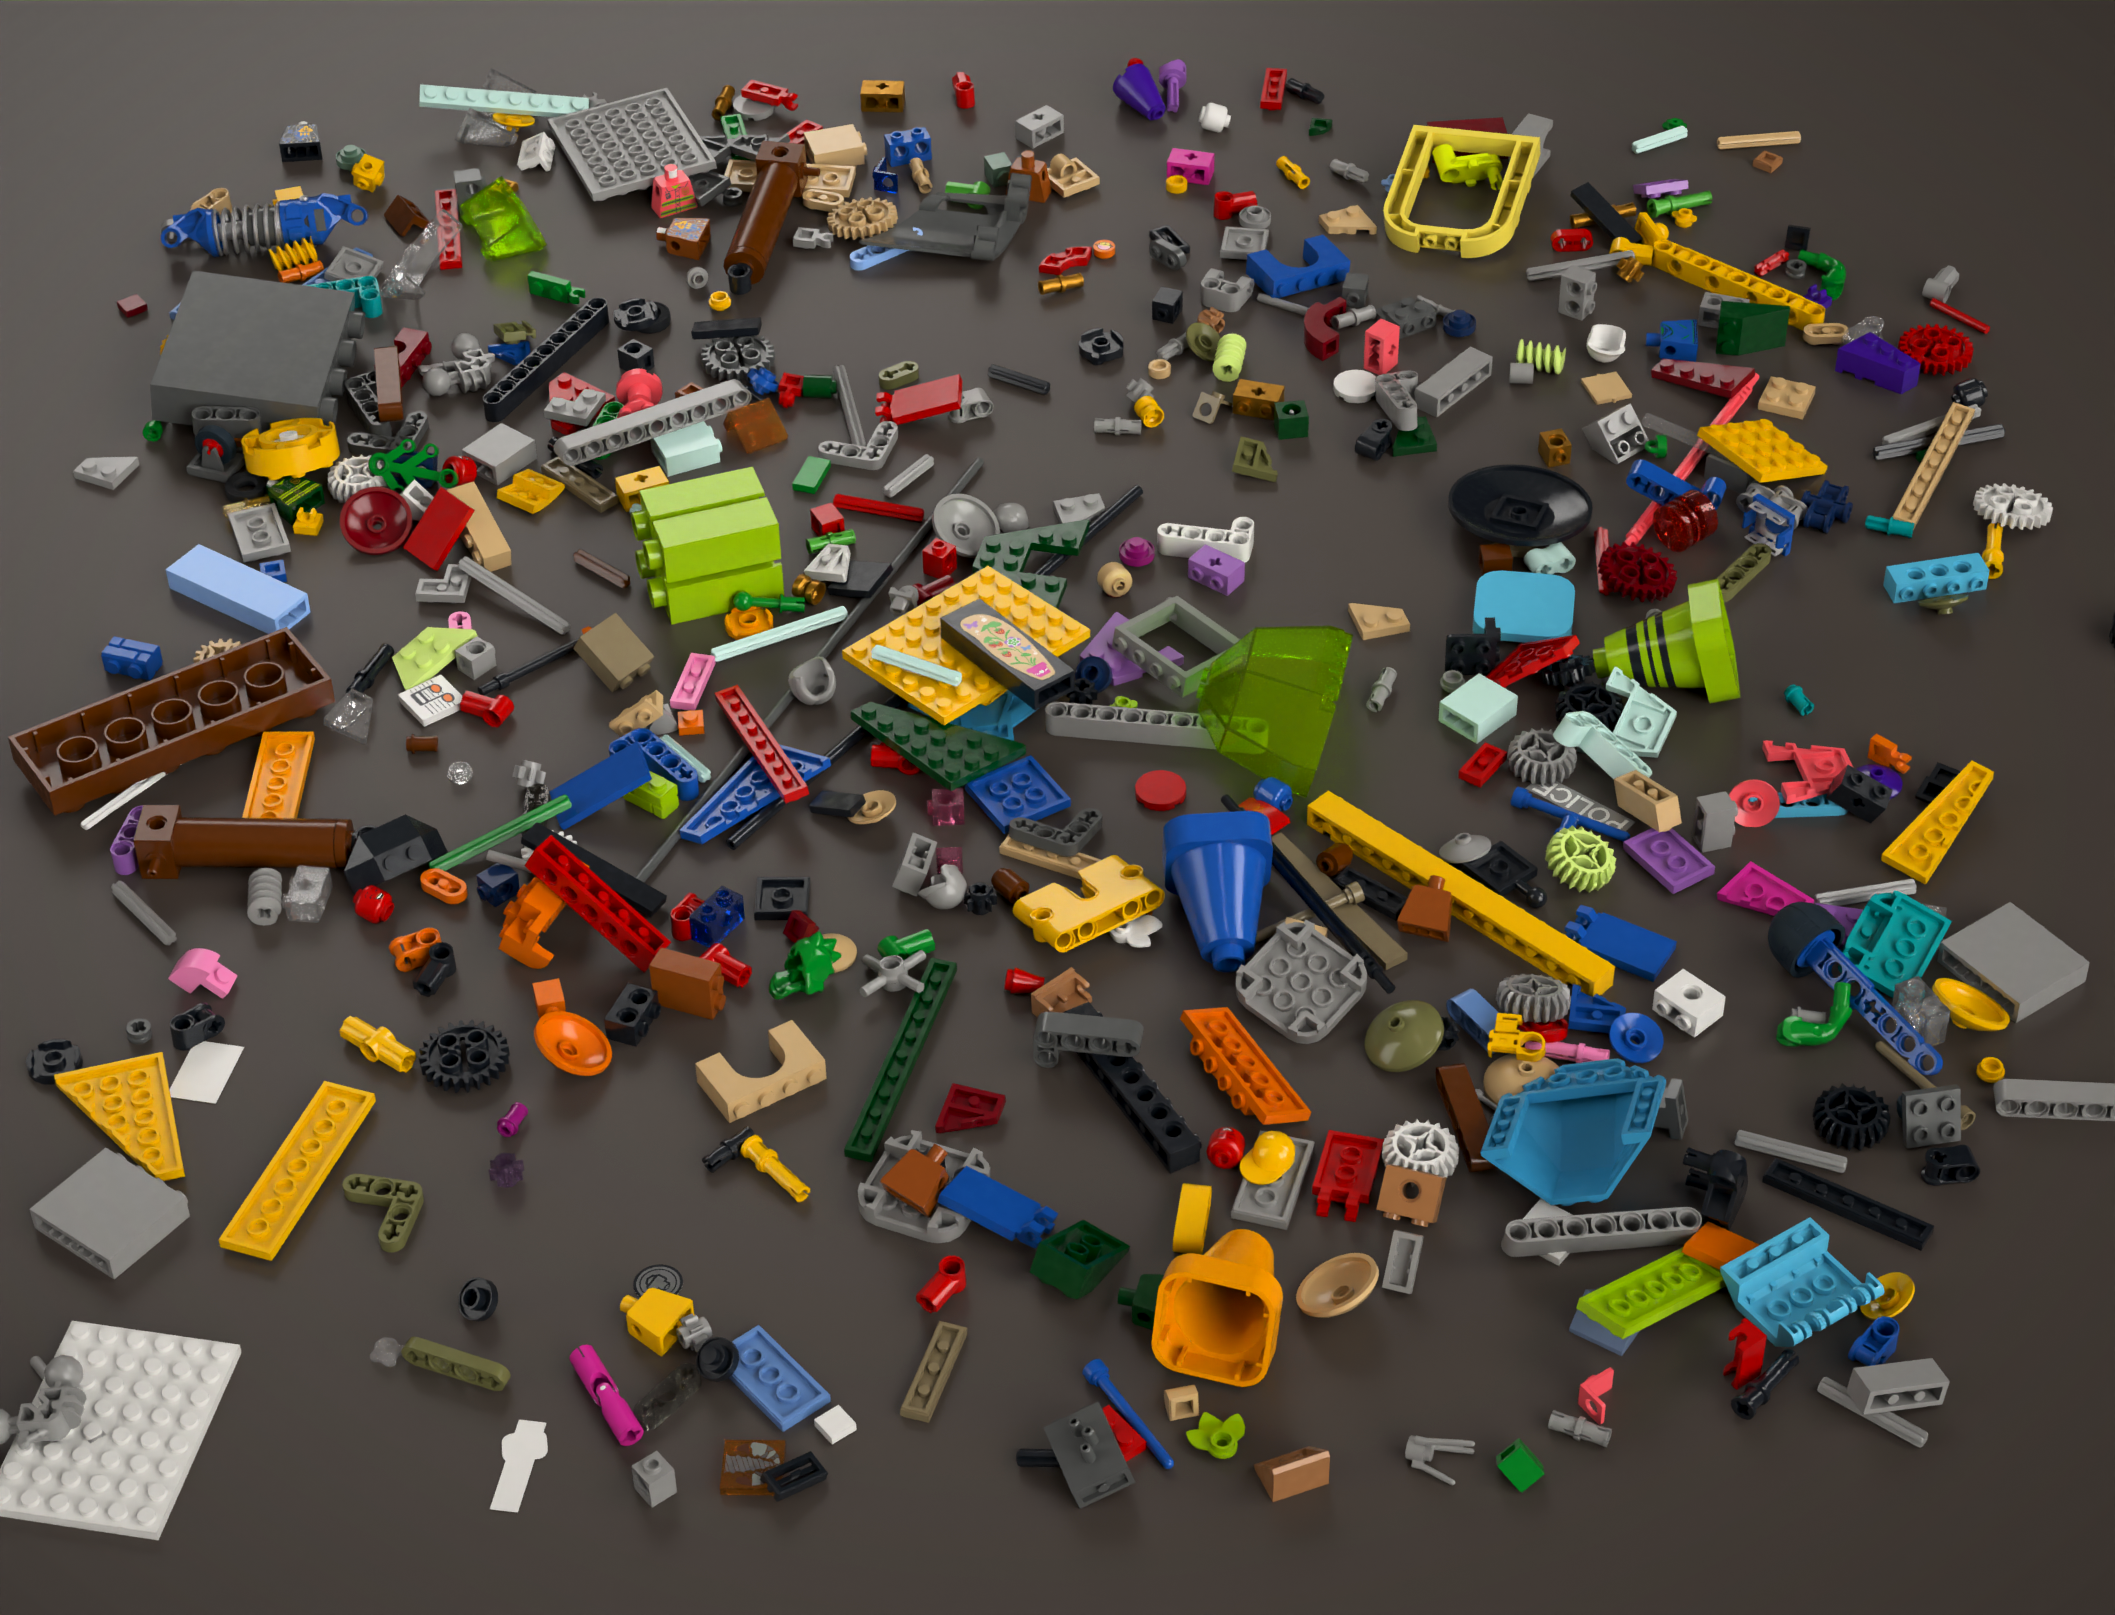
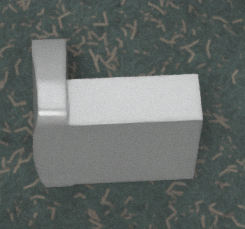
M663 704V716L648 725V730L655 735L678 730V724L668 704Z

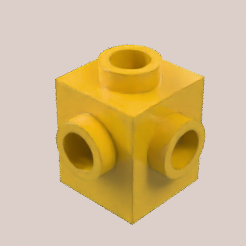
M364 154L360 162L355 163L351 172L353 184L362 190L373 193L376 187L381 186L384 180V161Z

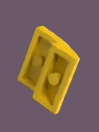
M526 469L513 475L512 484L497 490V499L534 514L555 500L564 490L565 484L533 470Z

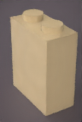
M853 124L804 132L805 152L811 164L839 166L865 164L864 156L867 155V147L865 142L862 143L861 134L859 131H856Z

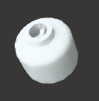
M1208 103L1206 106H1202L1198 122H1201L1203 129L1219 133L1223 130V127L1228 128L1231 115H1227V107Z

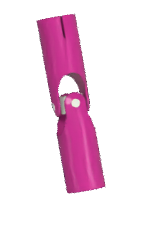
M591 1345L579 1346L582 1354L576 1348L569 1357L572 1366L597 1405L602 1407L603 1417L619 1443L623 1446L635 1444L643 1436L644 1430L628 1403L619 1395L617 1385Z

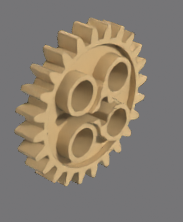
M872 197L866 200L861 198L860 201L852 199L851 203L844 202V206L838 205L837 209H832V213H828L827 222L829 231H832L833 235L837 234L838 238L844 236V239L852 237L855 240L857 237L864 239L865 236L873 237V234L878 235L881 234V231H888V228H893V224L897 223L898 215L896 206L892 202H887V199L881 201L880 198L872 200Z

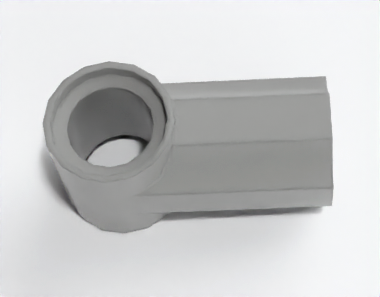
M1948 265L1946 268H1942L1933 279L1928 278L1924 285L1922 296L1929 299L1935 298L1946 303L1951 289L1959 280V273L1955 267Z

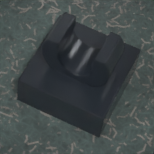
M1789 224L1784 248L1807 251L1811 228Z

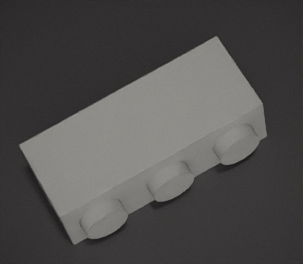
M1933 1358L1853 1368L1846 1392L1862 1414L1866 1415L1942 1405L1950 1381Z

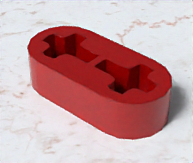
M1559 229L1552 233L1551 243L1553 249L1558 252L1587 251L1593 246L1592 233L1587 229Z

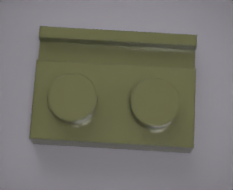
M525 320L522 321V324L517 322L493 324L494 333L506 344H518L520 340H526V336H531L533 339L536 338V329Z

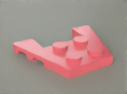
M1763 741L1762 750L1768 762L1795 760L1803 778V781L1781 783V793L1786 804L1827 794L1833 779L1847 765L1853 767L1845 748L1811 745V749L1797 748L1795 743L1786 742L1784 747L1773 745V741Z

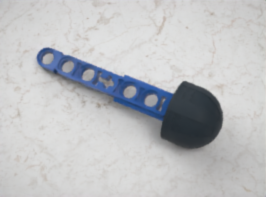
M1795 902L1778 911L1772 919L1768 930L1769 948L1776 960L1796 978L1807 976L1815 971L1833 991L1834 984L1837 982L1851 984L1853 981H1857L1860 984V992L1856 996L1850 993L1849 1007L1852 1010L1856 1009L1901 1056L1910 1058L1907 1062L1918 1072L1931 1076L1938 1074L1943 1067L1941 1055L1929 1043H1925L1924 1038L1874 989L1875 985L1839 950L1845 937L1844 926L1825 908L1813 903ZM1835 963H1839L1842 966V973L1837 978L1831 972L1832 966ZM1870 1002H1876L1874 1007L1884 1014L1880 1015L1877 1012H1871ZM1890 1018H1894L1897 1022V1028L1893 1033H1889L1886 1029V1022ZM1909 1036L1913 1037L1916 1043L1915 1048L1911 1052H1908L1904 1046V1042ZM1927 1055L1932 1056L1934 1059V1066L1929 1071L1923 1067V1060Z

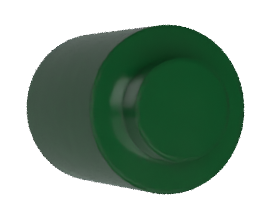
M804 375V397L832 398V395L837 393V380H833L832 375Z

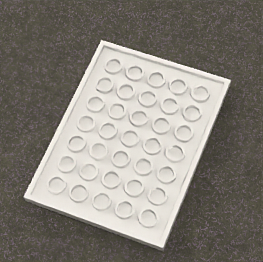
M71 1321L54 1358L60 1355L73 1356L82 1365L83 1378L77 1388L86 1394L87 1399L83 1405L84 1412L81 1416V1423L77 1428L71 1429L69 1434L59 1441L33 1442L26 1449L19 1448L17 1444L19 1433H17L0 1468V1517L159 1540L241 1355L240 1345ZM45 1377L32 1402L37 1408L42 1405L38 1398L40 1389L50 1388L45 1382ZM102 1430L106 1434L105 1436L98 1438L92 1443L88 1442V1440H91L99 1436L102 1433Z

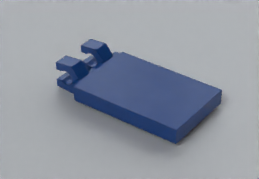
M1580 905L1577 909L1576 915L1578 917L1575 922L1569 921L1564 930L1567 932L1565 935L1609 961L1615 967L1654 982L1676 949L1677 941L1604 912L1596 914L1593 908Z
M968 1166L946 1186L938 1198V1203L1010 1241L1017 1238L1020 1242L1035 1249L1038 1247L1039 1242L1042 1241L1040 1236L1044 1232L1049 1234L1054 1229L1055 1224L1053 1222L1058 1216V1213L1047 1206L1041 1207V1204Z

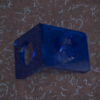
M882 157L872 173L874 190L897 193L898 175L887 172L886 158ZM885 177L892 180L893 186L888 187L883 184Z

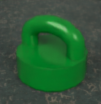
M1656 435L1655 440H1649L1645 443L1646 451L1655 453L1656 458H1665L1667 456V438L1665 435Z

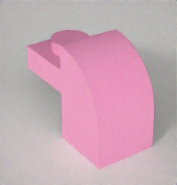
M195 948L187 951L177 961L168 979L190 994L201 984L223 999L229 993L238 975L217 962L220 955L216 952Z

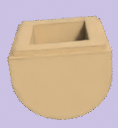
M1195 1385L1164 1390V1402L1169 1421L1199 1416L1198 1392Z

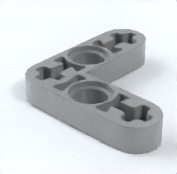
M892 421L879 423L866 447L835 441L822 442L818 446L819 458L831 460V464L878 470L885 464L898 439V426Z

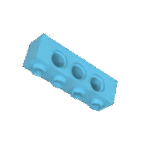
M1979 553L1886 566L1883 586L1893 603L1986 590L1990 570Z

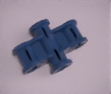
M1825 480L1818 495L1811 494L1810 491L1806 490L1801 499L1808 507L1803 526L1805 528L1811 526L1823 530V533H1828L1835 518L1841 519L1843 523H1847L1853 508L1852 502L1845 503L1849 486L1844 485V487L1830 484L1828 480Z

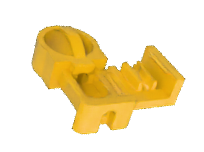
M1497 1013L1495 1033L1494 1029L1489 1032L1488 1056L1492 1058L1493 1052L1516 1054L1517 1060L1537 1062L1545 1056V1039L1541 1034L1534 1031L1520 1032V1030H1517V1026L1523 1024L1522 1015ZM1528 1041H1537L1542 1045L1539 1050L1527 1049L1522 1046Z

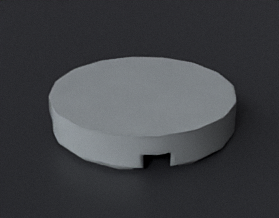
M742 95L733 102L734 114H741L743 120H748V118H754V121L766 119L773 114L775 109L774 106L767 103L752 101L742 97Z

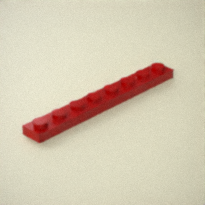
M738 684L714 693L717 703L785 804L809 795L808 786Z

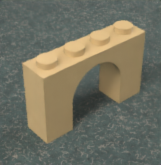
M793 1020L768 1030L770 1051L782 1064V1067L772 1075L762 1078L742 1076L729 1065L720 1052L695 1063L697 1083L729 1123L827 1079L825 1059Z

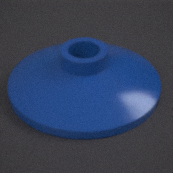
M1640 1013L1622 1014L1614 1020L1609 1030V1039L1613 1049L1619 1056L1630 1062H1650L1660 1054L1663 1048L1664 1039L1661 1029L1656 1022L1646 1015Z

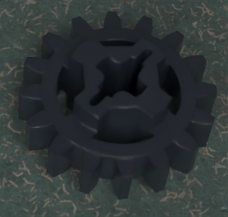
M1573 654L1568 658L1560 659L1541 669L1543 683L1571 687L1573 683L1585 681V677L1592 676V673L1596 672L1593 657L1590 658L1589 655L1583 657V655L1575 656Z

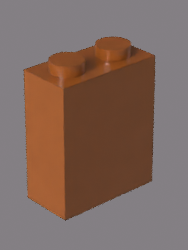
M660 948L650 963L649 968L652 990L658 991V1000L661 1006L713 1020L718 1011L723 1010L726 1003V996L723 994L724 976L721 974V964Z

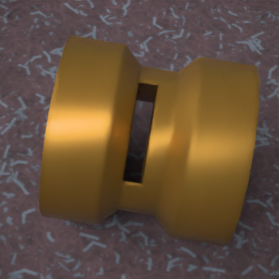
M800 574L792 585L793 596L805 597L806 601L813 605L821 602L826 591V586L823 582L818 580L812 581L811 577Z

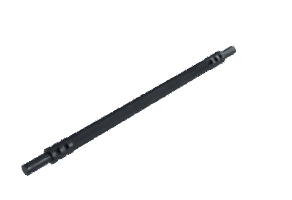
M1228 794L1222 796L1221 802L1229 812L1246 811L1244 808L1239 807ZM1272 841V865L1352 956L1358 954L1364 960L1367 975L1371 979H1375L1386 993H1392L1396 987L1384 974L1383 967Z

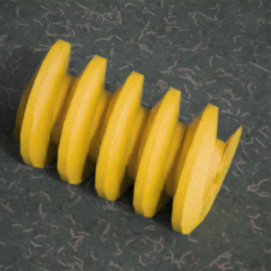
M311 236L309 243L305 238L301 239V245L296 240L293 241V248L286 243L284 251L279 246H276V253L268 249L274 267L278 271H283L284 267L291 269L292 264L296 266L301 264V261L304 264H309L310 258L313 262H317L318 256Z

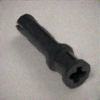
M1785 1349L1757 1380L1749 1381L1745 1385V1391L1741 1395H1736L1731 1400V1407L1739 1417L1751 1420L1756 1415V1409L1760 1405H1765L1770 1400V1392L1800 1361L1798 1355L1792 1361L1789 1360L1795 1354L1793 1350Z

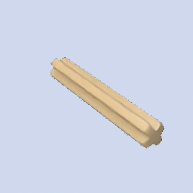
M1799 131L1718 137L1717 147L1719 150L1799 144L1801 135Z

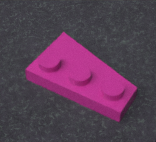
M1751 861L1717 893V900L1772 916H1775L1785 906L1795 902L1814 904V899Z

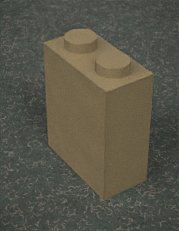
M614 613L580 636L573 648L612 693L620 687L621 689L628 687L637 675L640 677L644 676L651 669L650 664L655 657L617 613Z

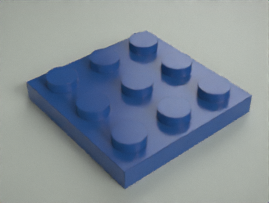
M1031 755L993 770L965 784L966 792L1003 834L1009 832V823L1014 818L1023 817L1037 821L1071 807V798Z

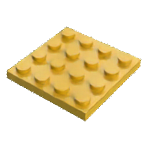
M1767 419L1740 423L1730 422L1723 425L1713 424L1700 427L1697 434L1698 437L1759 483L1825 474L1828 467L1820 461L1817 455L1808 452L1802 444L1793 441L1786 432L1774 427L1773 423Z

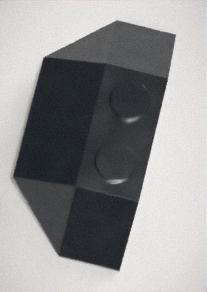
M405 814L357 836L343 873L355 895L359 889L363 890L369 885L377 886L448 853L436 828Z

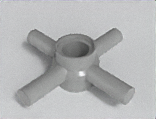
M919 950L905 960L896 955L878 960L866 954L862 959V963L878 971L879 976L859 989L860 994L863 997H867L881 987L890 992L908 987L917 993H921L924 989V983L910 977L908 970L926 959L925 952Z

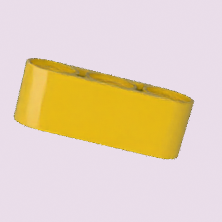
M1182 1184L1174 1229L1173 1252L1202 1255L1210 1212L1212 1186Z

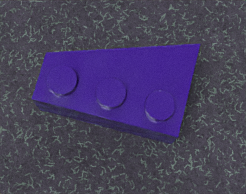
M1869 332L1838 348L1835 371L1842 373L1845 370L1855 374L1856 379L1862 380L1864 377L1875 381L1876 386L1903 394L1917 386L1921 363L1877 335Z

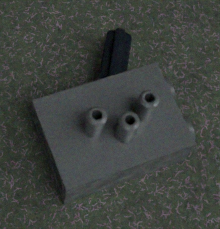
M1099 1401L1092 1405H1086L1079 1411L1067 1417L1056 1419L1052 1424L1043 1427L1052 1449H1020L1016 1454L1017 1465L1020 1467H1061L1080 1509L1136 1483Z

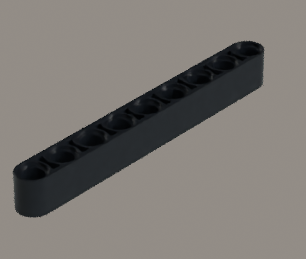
M600 297L590 299L483 396L486 420L489 422H499L505 419L609 323L606 299Z

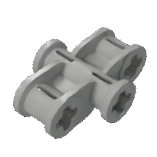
M1751 483L1747 487L1746 492L1741 493L1736 499L1738 508L1747 513L1752 510L1748 505L1753 503V496L1758 493L1795 515L1793 530L1798 526L1800 520H1804L1808 510L1805 503L1794 499L1792 491L1783 485L1776 487L1773 491L1759 483Z

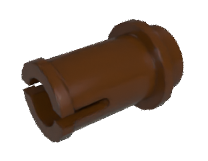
M415 734L407 736L406 750L412 751V754H415V751L438 752V735L415 736Z

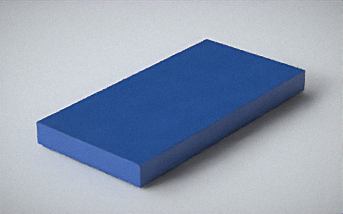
M637 741L550 791L552 800L566 794L571 801L572 807L556 815L558 823L563 830L652 779L641 745Z

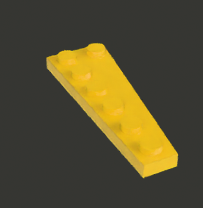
M1971 760L1882 853L1881 861L1926 884L1993 780L1994 771Z

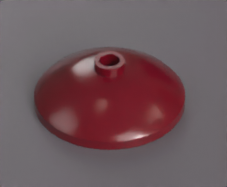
M369 487L356 492L345 502L340 514V528L345 540L354 549L369 555H382L396 550L406 541L412 529V513L406 500L397 492L385 487ZM377 524L382 526L378 530L373 528Z

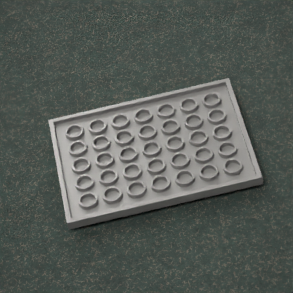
M668 88L547 119L550 130L593 201H604L608 197L626 195L628 192L638 189H647L649 186H653V179L655 177L665 174L664 167L668 164L676 165L677 170H682L687 177L697 173H707L717 168L715 159Z

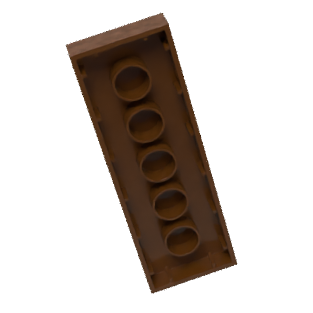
M285 627L8 737L14 762L55 816L62 812L71 813L78 811L87 802L109 793H122L134 783L161 772L166 774L172 773L183 763L203 755L218 754L230 744L250 736H262L263 732H270L272 727L294 718L312 716L319 708L334 703L335 698L332 680L293 633Z

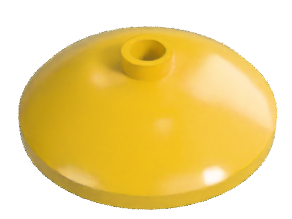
M1939 978L1933 984L1932 990L1935 999L1956 1026L1976 1031H1999L2005 1029L2009 1024L2010 1017L2005 1009L1982 991L1966 983L1949 978Z

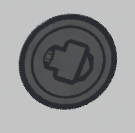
M663 1264L652 1265L644 1268L637 1274L633 1287L639 1297L649 1288H656L677 1295L682 1288L683 1278L680 1272L671 1266Z

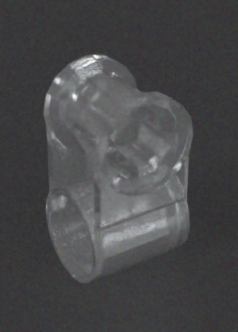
M1870 316L1857 325L1850 327L1843 335V345L1869 332L1883 339L1881 330L1884 328V320L1877 316Z

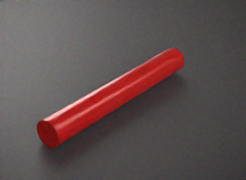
M1935 298L1930 302V307L1984 334H1987L1990 330V326Z

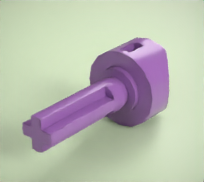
M1179 59L1164 64L1159 68V83L1167 89V111H1173L1174 113L1178 111L1179 88L1183 87L1186 83V65Z

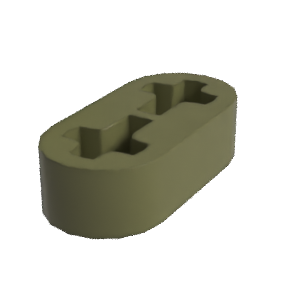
M904 361L879 372L880 387L891 390L917 380L919 377L918 364L913 361Z

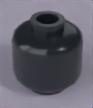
M1969 378L1954 386V394L1951 395V400L1967 407L1974 404L1980 407L1984 405L1988 392L1981 380Z

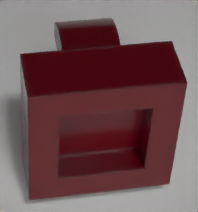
M792 910L783 934L796 943L798 940L810 937L818 932L819 927L815 926L816 923L800 910Z

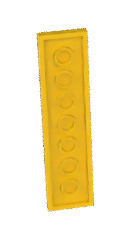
M324 1081L219 1238L220 1247L272 1261L376 1102L375 1094Z

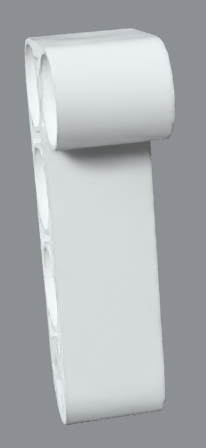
M1248 517L1236 518L1232 523L1231 530L1165 523L1157 529V550L1162 555L1190 558L1206 544L1243 562H1247L1250 559L1254 544V521Z

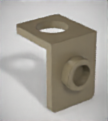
M1212 391L1211 395L1201 392L1193 412V417L1213 424L1220 404L1232 407L1233 403L1224 400L1225 395ZM1205 403H1209L1212 407V411L1208 416H1203L1201 413V407Z

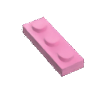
M697 653L690 654L670 699L671 708L696 710L716 664L715 656Z

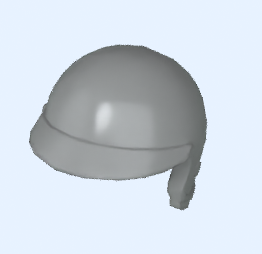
M944 864L940 868L941 874L933 875L930 878V886L917 893L920 897L927 900L931 906L941 910L958 906L964 899L967 891L966 880L958 870L959 868L955 865Z

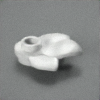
M1144 914L1109 931V933L1117 943H1128L1130 946L1137 948L1150 947L1151 941L1148 935L1162 928V922L1154 916Z

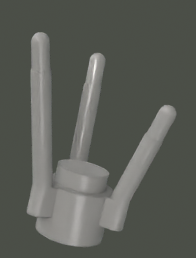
M1411 1435L1407 1442L1405 1459L1412 1460V1468L1421 1469L1441 1481L1454 1485L1455 1480L1424 1463L1425 1461L1431 1462L1434 1450L1474 1454V1449L1464 1446L1473 1447L1475 1442L1471 1440L1425 1438Z

